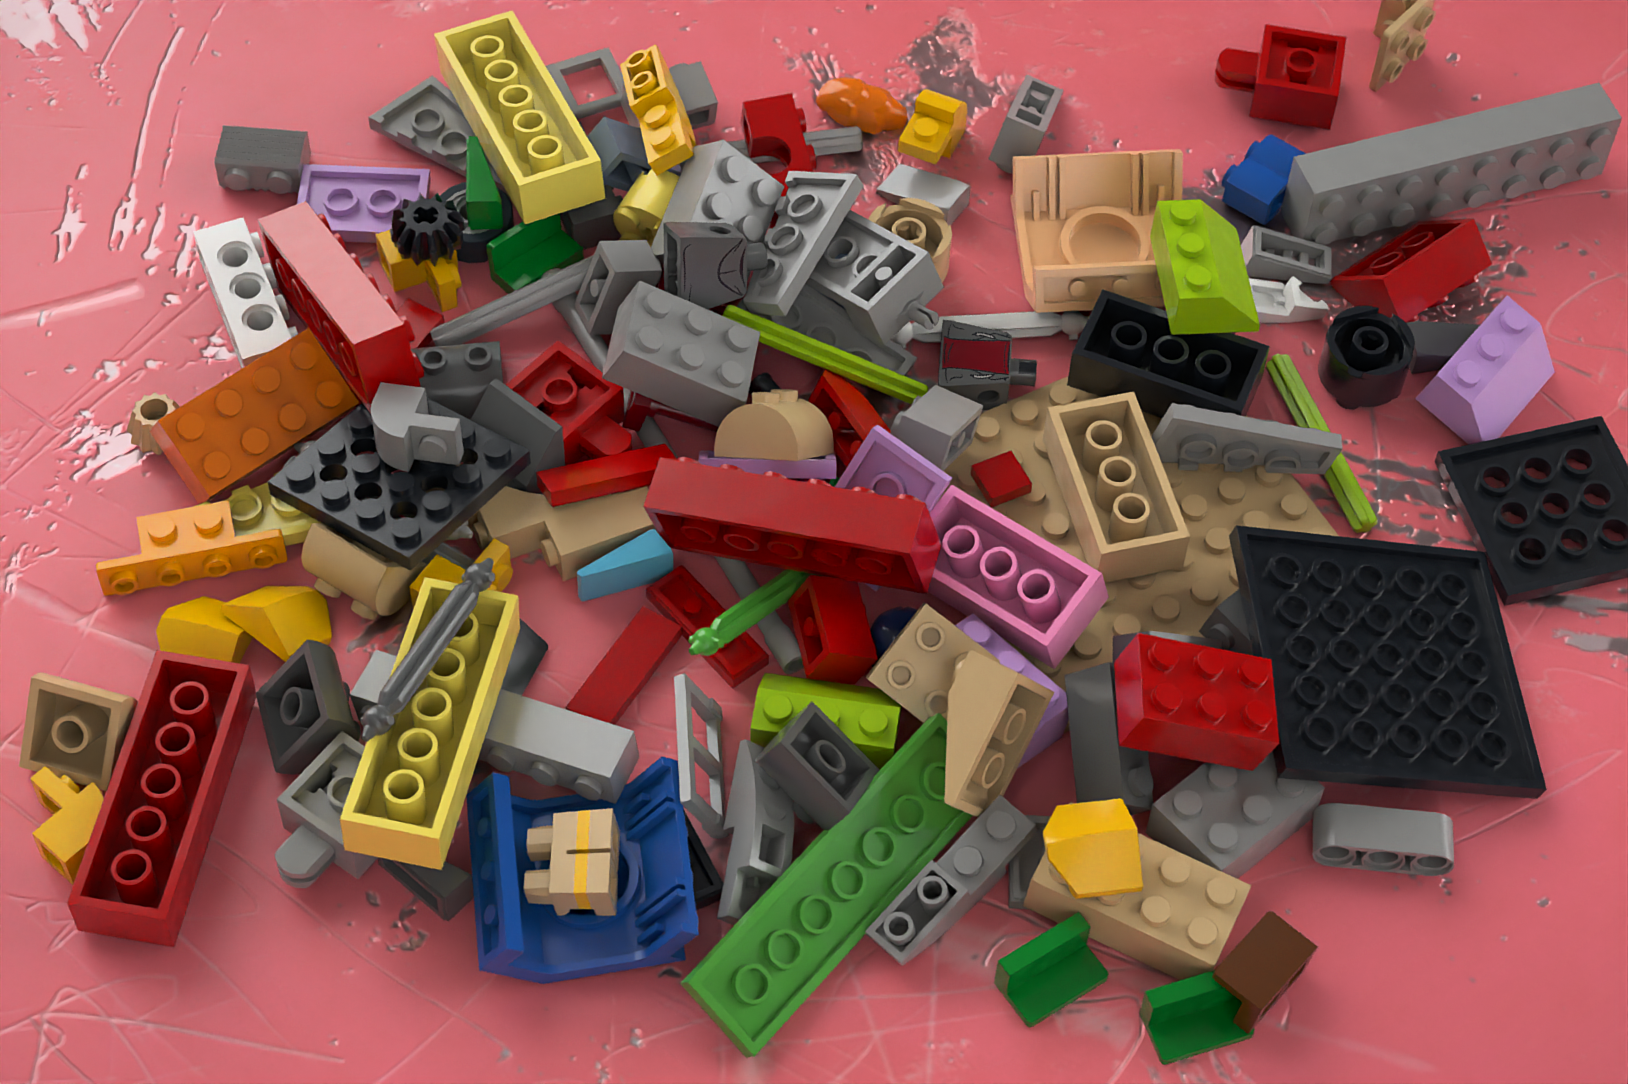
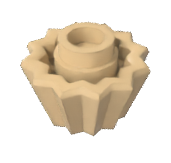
M153 393L150 396L144 395L142 400L135 402L127 431L132 435L131 444L140 446L142 453L153 451L160 455L163 451L149 431L159 419L180 406L166 394L158 395Z

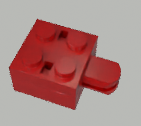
M1265 24L1260 52L1256 53L1231 48L1224 49L1217 60L1215 81L1220 88L1253 93L1249 117L1330 130L1339 97L1347 37Z
M559 340L505 384L562 426L565 465L576 463L584 455L590 459H596L633 450L632 434L619 425L623 422L625 416L623 387L602 379L603 372Z

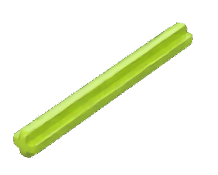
M728 305L722 315L759 331L758 342L911 405L917 396L922 397L928 392L929 387L921 382L736 306Z
M1279 353L1273 355L1272 359L1266 363V369L1298 427L1316 428L1321 431L1330 432L1290 356L1287 354L1280 355ZM1340 452L1323 475L1353 531L1356 533H1367L1377 524L1378 518L1344 455Z

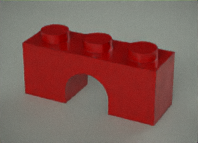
M792 93L743 102L740 122L749 157L771 156L779 159L786 168L783 171L769 175L784 185L780 197L786 196L788 186L785 180L788 171L813 172L816 169L814 148L812 144L806 145L803 136L807 129L804 111L802 108L796 109ZM776 211L773 214L768 229H772L776 225L778 219Z

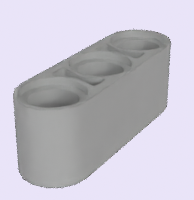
M1343 803L1322 804L1313 810V859L1322 865L1423 876L1444 875L1451 872L1454 868L1453 820L1447 815L1436 812Z

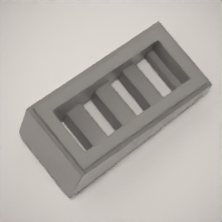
M1255 225L1252 226L1241 244L1249 277L1289 281L1294 276L1300 282L1328 284L1331 280V247ZM1292 257H1297V261L1292 260ZM1308 259H1314V266L1308 264Z

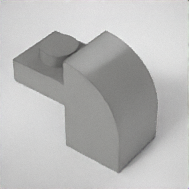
M381 382L371 404L375 444L381 459L388 465L409 472L414 459L459 465L464 454L460 419L429 415L425 388Z

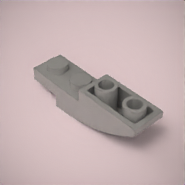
M747 739L740 741L723 827V830L733 834L717 919L733 926L790 867L794 836L793 799L782 788L772 789L762 781L759 775L760 766L755 760L764 747Z
M999 795L937 863L931 860L868 927L865 931L866 935L899 964L905 965L957 923L1007 873L1005 866L1038 831L1036 824Z

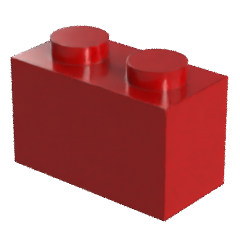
M810 575L788 600L806 678L854 685L878 660L876 646L872 639L866 616V607L862 601L858 582Z

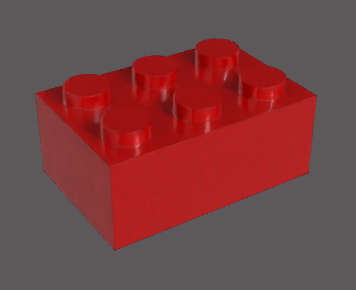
M1137 633L1115 660L1119 746L1254 771L1279 744L1272 659Z

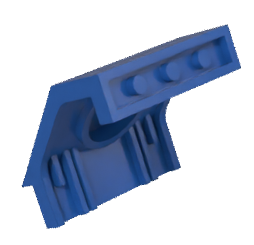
M663 756L660 757L639 776L624 786L616 804L603 799L589 800L579 794L541 800L525 799L511 795L509 776L494 772L466 795L480 971L546 984L686 960L684 945L699 935V920L695 907L693 872L690 866L687 841L688 829L685 825L684 808L680 803L677 760ZM612 808L620 830L616 916H596L594 909H569L567 914L557 916L553 904L528 903L524 893L526 870H549L551 860L530 861L527 853L528 829L552 826L553 813Z

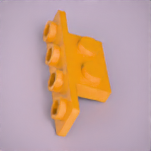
M229 500L136 517L142 554L96 563V572L105 596L114 594L126 595L146 588L162 585L174 586L184 581L205 577H221L231 572L253 568H269L274 564L287 562L288 558L281 529L236 536Z

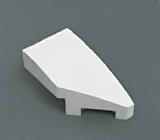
M1294 276L1289 279L1286 285L1281 282L1249 278L1259 323H1291L1324 318L1329 310L1328 305L1323 300L1315 302L1303 293L1299 288L1302 283Z

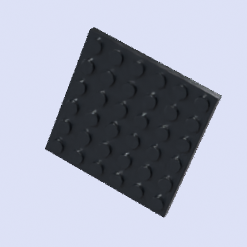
M1235 526L1229 535L1253 656L1272 659L1279 744L1272 751L1278 778L1538 799L1547 790L1485 552Z

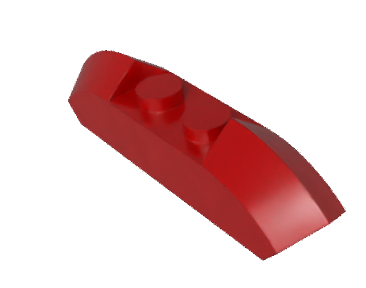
M826 369L824 370L808 402L815 405L827 418L833 433L834 451L845 466L848 467L873 427L879 425L889 433L891 430L870 402L853 385L838 374Z

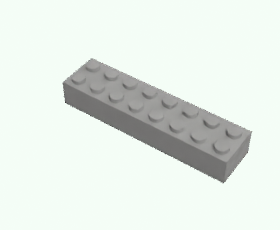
M1595 83L1295 156L1280 213L1294 237L1327 245L1336 240L1352 236H1364L1372 231L1392 226L1400 227L1412 221L1428 217H1440L1448 212L1468 207L1476 208L1485 203L1504 198H1516L1524 193L1544 188L1552 189L1560 184L1580 179L1588 180L1602 174L1622 117L1601 84Z

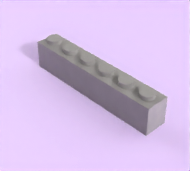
M375 650L352 689L350 697L359 721L368 708L378 704L380 691L389 680L397 656ZM500 689L478 757L479 760L488 762L497 770L503 772H511L513 770L529 775L543 785L554 786L556 784L575 790L586 799H603L615 804L640 758L634 731Z

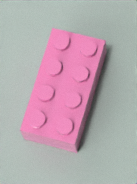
M951 484L929 513L942 545L928 592L966 616L974 613L999 636L1055 669L1109 598L1102 573Z

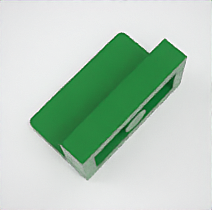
M560 213L528 224H524L522 221L487 244L491 279L507 294L540 280L541 276L550 269L559 268L562 270L584 260L583 248L562 230Z
M1077 912L997 962L994 984L1028 1027H1033L1107 981L1108 971L1087 946L1091 926L1080 912Z
M1215 970L1145 991L1139 1014L1162 1064L1167 1065L1253 1037L1254 1028L1247 1034L1232 1022L1242 1002L1213 979L1212 975Z

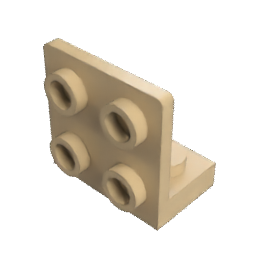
M1435 0L1381 1L1373 33L1381 38L1369 88L1377 91L1387 81L1390 83L1394 82L1408 61L1411 59L1415 61L1422 55L1428 43V40L1425 39L1426 31L1435 17V11L1432 10Z
M923 602L870 670L866 678L923 723L930 716L933 717L938 713L947 721L948 693L953 685V673L957 665L966 659L970 649L998 663L1000 661L927 603Z

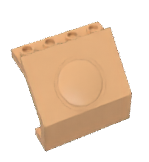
M1180 149L1013 157V195H1010L1024 294L1036 313L1093 310L1102 289L1153 307L1165 306L1150 235L1157 201L1182 200L1183 152Z

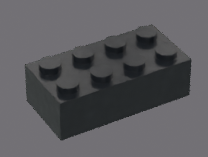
M1102 289L1072 352L1067 385L1099 397L1134 392L1141 411L1160 418L1164 417L1172 403L1192 405L1196 408L1234 413L1246 417L1262 380L1270 346L1232 333L1171 335L1165 310Z

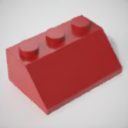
M1475 219L1419 221L1333 277L1330 283L1332 288L1354 307L1379 308L1378 313L1390 318L1392 314H1395L1404 320L1405 323L1417 321L1419 319L1418 314L1425 309L1433 308L1446 302L1449 299L1448 294L1456 288H1462L1476 282L1479 279L1478 274L1492 265Z

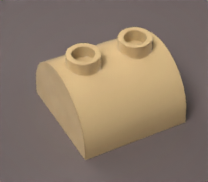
M773 389L771 392L752 393V404L740 406L724 418L717 430L714 444V456L800 461L834 453L833 433L827 418L815 405L806 400L799 399L798 390Z
M312 523L302 549V565L304 569L318 577L314 587L321 593L334 598H339L341 592L354 599L350 607L351 610L371 620H375L378 614L388 616L402 608L411 598L409 586L427 566L426 563L421 561L410 571L323 523Z
M41 672L32 676L19 767L38 772L46 766L58 778L66 775L75 783L86 786L93 782L100 790L107 791L138 701L134 697Z

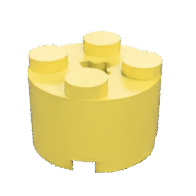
M653 169L647 175H644V171L639 174L613 214L614 224L622 235L619 241L647 240L651 248L680 176L669 171H665L657 176Z

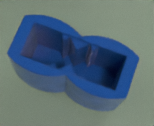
M1272 134L1266 136L1261 142H1253L1246 152L1244 161L1238 166L1233 164L1225 173L1221 186L1225 188L1222 202L1263 225L1267 224L1282 208L1293 158L1306 153Z

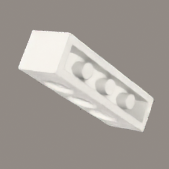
M243 217L193 232L199 260L241 369L298 334L295 326L287 328L285 320L290 319L286 302L282 294L274 295L272 289L277 288V283L270 263L262 265L260 258L265 257L260 237L257 232L249 233Z

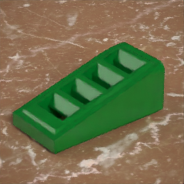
M469 136L466 145V207L468 227H470V230L501 229L503 227L501 197L478 137Z

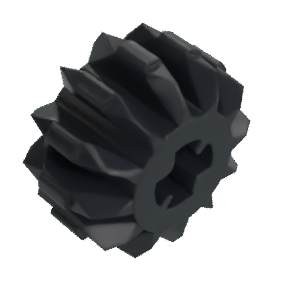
M419 193L417 201L413 202L403 199L401 209L393 210L391 218L392 229H390L391 241L394 243V247L398 248L402 259L412 257L416 266L424 260H430L436 266L438 258L442 257L452 260L454 250L462 249L463 230L465 229L464 219L461 217V212L457 211L453 200L443 202L438 193L431 199H425Z

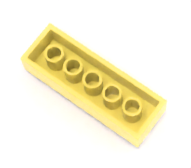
M513 11L434 34L441 74L474 134L478 137L485 154L524 224L605 199L601 160Z
M424 578L390 677L450 592L458 585L457 583ZM488 589L479 592L475 608L405 708L393 715L395 723L390 730L383 735H376L367 741L340 817L345 851L442 870L520 630L518 595Z

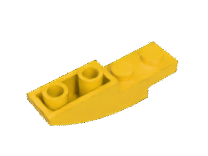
M655 44L646 50L634 52L625 62L620 64L629 106L639 121L648 164L658 176L694 156L692 147H695L697 144L682 99L657 45Z

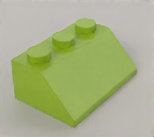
M1201 199L1157 201L1150 239L1171 335L1258 332L1260 323L1236 227Z
M764 673L756 695L750 728L751 742L765 748L812 701L879 770L895 754L902 706L881 689Z

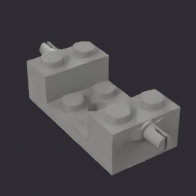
M851 210L847 213L805 283L842 304L854 328L882 345L891 340L909 321H915L927 330L933 329L932 324L937 325L939 315L937 312L931 311L924 306L944 288L929 252ZM764 237L762 243L764 244V246H765V248H766V251H767V246H766L765 243H764V240H765V237ZM840 253L848 254L843 258L835 259Z

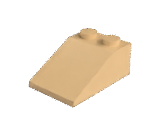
M970 649L966 659L957 665L952 677L953 685L948 693L944 803L979 817L999 795L1004 796L1054 692L1028 677Z

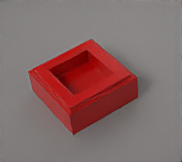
M1011 450L971 465L970 475L991 508L1031 493L1032 482Z

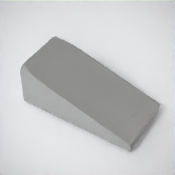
M899 164L876 189V194L895 204H899V199L917 198L930 202L944 213L945 221L951 226L969 205L971 186L953 178Z

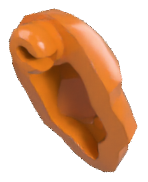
M834 78L822 85L816 97L817 106L822 111H826L837 123L845 127L857 126L863 132L877 134L885 130L903 128L907 123L908 114L906 108L892 97L889 90L868 85L859 78Z

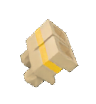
M612 808L553 813L552 826L528 829L527 853L530 861L551 860L549 870H526L524 893L528 903L553 904L557 916L567 914L569 909H594L596 916H616L620 830Z

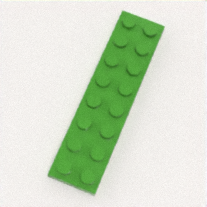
M940 713L935 714L933 717L930 716L878 771L852 811L831 829L823 830L680 983L745 1057H754L860 941L866 934L865 931L973 816L944 803L947 721Z

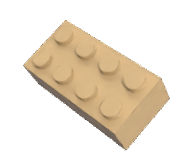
M1128 392L1048 407L1043 442L1088 565L1102 573L1105 583L1183 568L1190 535L1135 393Z
M1138 833L1143 879L1142 891L1075 899L1070 893L1067 883L1048 861L1047 852L1045 851L1030 881L1023 904L1024 907L1058 923L1080 912L1091 926L1090 938L1179 980L1214 970L1252 886Z

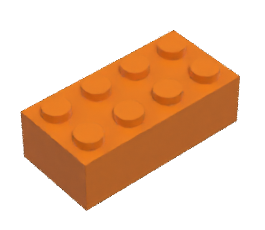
M307 328L159 419L149 432L198 504L211 501L294 448V444L297 442H304L347 415L359 401L311 330Z

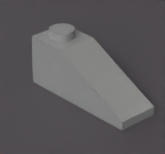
M1026 74L1006 115L988 160L995 162L1001 170L1013 174V157L1036 156L1064 90Z

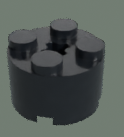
M1356 306L1342 311L1333 320L1325 337L1318 364V374L1324 387L1336 398L1337 403L1341 407L1352 410L1358 407L1380 406L1401 394L1413 357L1415 340L1409 326L1395 314H1392L1390 318L1378 313L1379 308Z

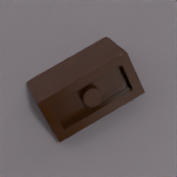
M1272 911L1267 912L1215 969L1212 975L1216 982L1243 1002L1232 1022L1247 1034L1253 1030L1305 971L1318 946Z

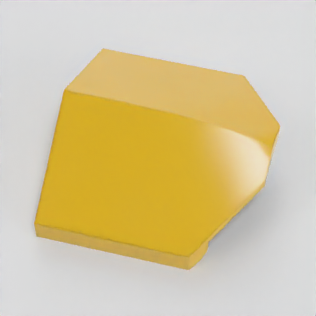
M264 586L222 604L220 612L285 662L306 640L328 645L332 639L327 600L320 591L309 586Z
M206 596L167 608L161 616L156 629L160 651L240 663L253 637L220 612L222 604L226 602Z
M1122 798L1057 805L1042 834L1048 861L1067 883L1073 897L1079 899L1142 891L1143 879L1138 830Z

